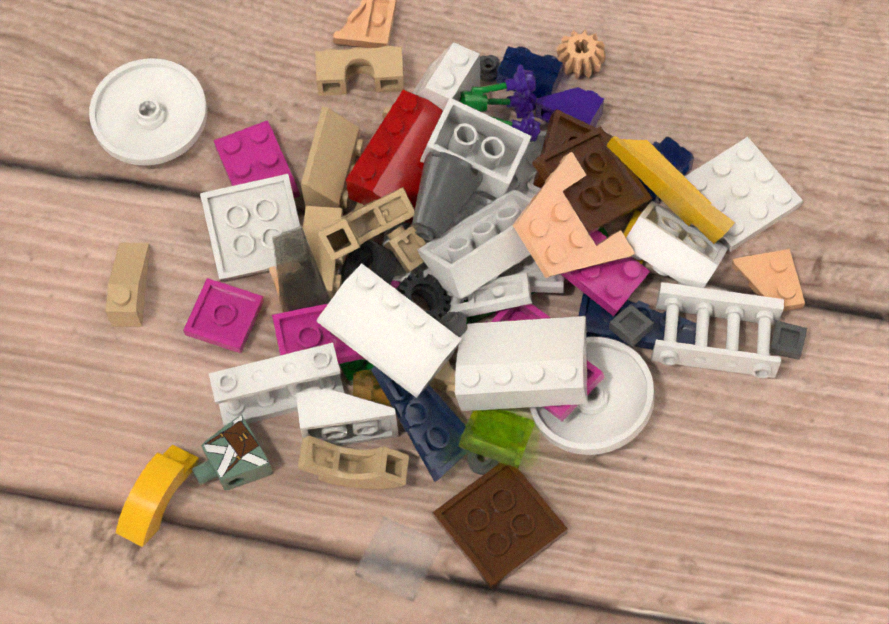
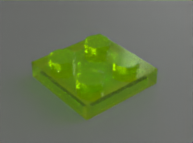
M503 409L473 410L458 447L519 468L535 423L531 419Z

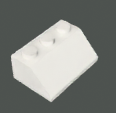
M651 201L626 237L635 252L632 255L633 258L645 260L653 265L652 268L657 273L663 276L669 275L677 280L679 285L699 288L705 287L728 250V247L718 241L713 244L696 227L692 225L687 226L678 216L654 201Z

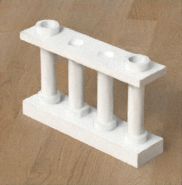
M661 282L656 309L666 311L664 341H655L651 361L660 362L664 365L678 364L749 374L757 378H775L781 363V357L769 355L771 325H776V322L781 318L784 309V299ZM679 312L697 315L695 345L676 342ZM709 316L728 320L726 349L707 347ZM740 321L758 324L757 354L738 351Z
M333 343L209 373L215 404H219L224 427L240 415H243L247 424L297 412L296 393L303 392V390L310 387L328 388L344 393Z

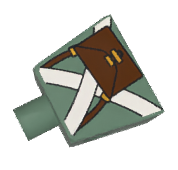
M243 415L235 418L203 442L201 447L207 461L192 468L200 485L217 477L224 490H230L273 474L267 457Z

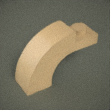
M307 436L302 438L298 469L316 474L319 481L334 485L361 489H389L405 485L409 455L384 446L368 450L350 449Z

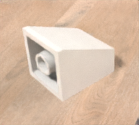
M453 42L430 64L412 93L431 101L444 111L449 98L459 102L460 94L463 90L471 91L472 87H480V54Z

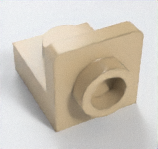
M401 225L387 235L390 241L383 246L391 249L406 273H409L424 262L417 249L424 246L426 242L415 234L416 230L412 226L405 230Z

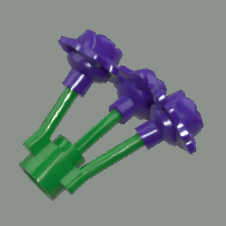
M518 65L514 77L505 80V83L472 87L471 91L463 90L461 92L459 102L479 112H486L488 105H506L508 108H513L516 111L517 118H522L521 121L513 119L512 121H507L493 116L490 117L532 136L529 142L537 140L541 123L534 120L535 117L532 112L536 108L535 103L537 100L536 95L533 94L536 83L532 71L524 70L522 65ZM504 89L506 91L516 90L513 96H508L506 99L487 98V95L483 94Z

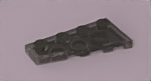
M302 226L273 236L272 242L282 313L328 304L330 298Z

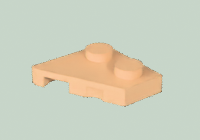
M362 0L360 7L348 16V22L340 32L336 31L334 33V44L366 48H379L389 45L397 0Z
M790 249L732 260V268L736 272L740 271L749 281L748 286L756 294L764 297L784 299L783 311L804 307L805 301Z

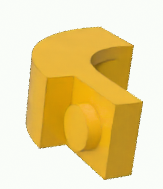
M173 444L163 454L157 452L143 469L131 489L121 511L116 534L143 547L160 529L161 520L170 499L178 487L193 472L192 468L198 466L199 457Z

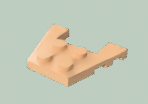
M572 152L561 159L558 167L549 175L538 194L532 198L513 224L514 229L545 278L624 259L635 254L621 230L595 245L567 200L563 190L586 176V173Z

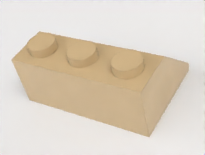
M322 107L301 187L305 207L342 208L343 211V208H348L350 204L346 178L355 166L357 156L360 157L362 155L365 141L360 138L358 126L328 107Z

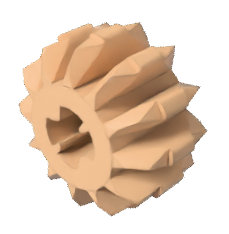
M573 29L571 37L564 35L561 39V44L557 47L559 67H564L566 75L574 72L576 79L580 77V74H584L589 79L592 71L599 73L601 64L605 62V45L603 41H598L596 33L588 36L586 29L582 34H578Z

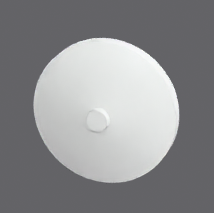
M141 59L116 68L100 82L91 99L89 118L97 141L111 156L129 164L156 165L179 157L194 145L206 124L207 102L199 81L183 66L163 59Z
M587 337V360L604 374V379L587 396V404H579L563 422L543 407H530V411L538 430L553 445L575 454L595 455L607 453L626 445L643 430L653 411L655 390L650 370L636 351L613 339Z

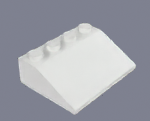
M585 316L467 324L466 332L460 336L462 340L458 346L455 367V396L461 411L587 404Z

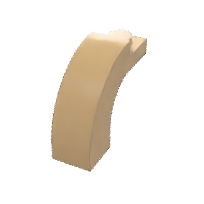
M404 187L341 217L321 229L318 235L333 261L360 248L361 244L372 237L412 218L415 209Z

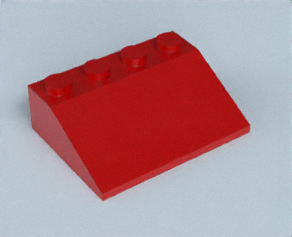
M402 90L346 178L349 199L366 205L404 187L415 209L424 165L420 160L443 110L423 97ZM413 217L404 221V223H409L412 226Z

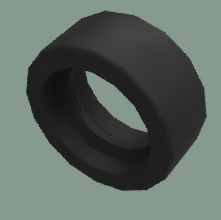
M372 240L364 242L360 248L351 251L347 256L341 271L342 284L361 264L368 268L373 262L371 271L390 285L396 271V259L393 252Z

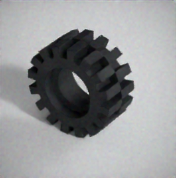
M418 272L416 276L414 273L410 274L400 283L396 290L412 302L411 295H418L424 298L430 307V310L425 312L440 322L441 317L451 307L448 304L451 301L450 296H444L448 291L439 287L440 283L438 280L432 281L433 275L428 274L424 278L423 272Z

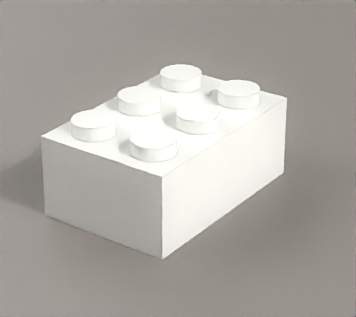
M449 98L420 162L424 163L429 152H433L435 157H438L440 152L457 156L473 165L471 171L476 176L478 171L482 174L483 180L477 189L500 198L508 189L532 136Z

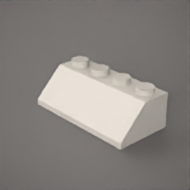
M513 189L444 232L440 238H435L417 249L422 260L446 291L462 299L473 294L476 289L488 281L496 279L502 272L513 265L521 263L524 258L530 255V252L514 229L513 224L532 198Z
M363 264L347 278L317 319L319 324L416 398L449 361L462 340Z

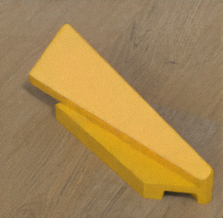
M613 136L606 146L687 226L693 224L713 244L721 239L735 224L732 219L712 206V203L648 140L620 139Z

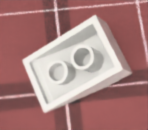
M310 387L303 390V392L296 393L300 430L303 438L311 436L341 446L399 437L395 408L328 388Z

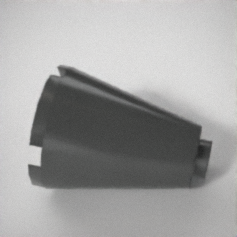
M433 152L427 154L424 160L412 227L416 230L415 234L425 240L440 238L480 186L483 180L482 174L478 171L476 176L471 171L473 165L445 152H440L438 157L433 156Z

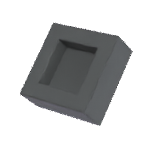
M630 304L610 321L609 330L630 347H633L653 329L654 322Z
M777 321L769 353L800 360L807 328Z

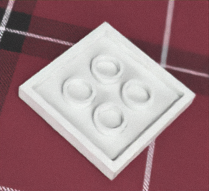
M748 137L685 176L712 203V206L735 222L720 239L730 252L800 208L803 200Z
M288 174L200 193L220 282L269 271L268 268L294 259H298L300 264L308 262Z

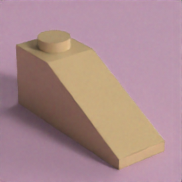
M119 243L108 282L105 308L112 327H142L150 250L149 243Z

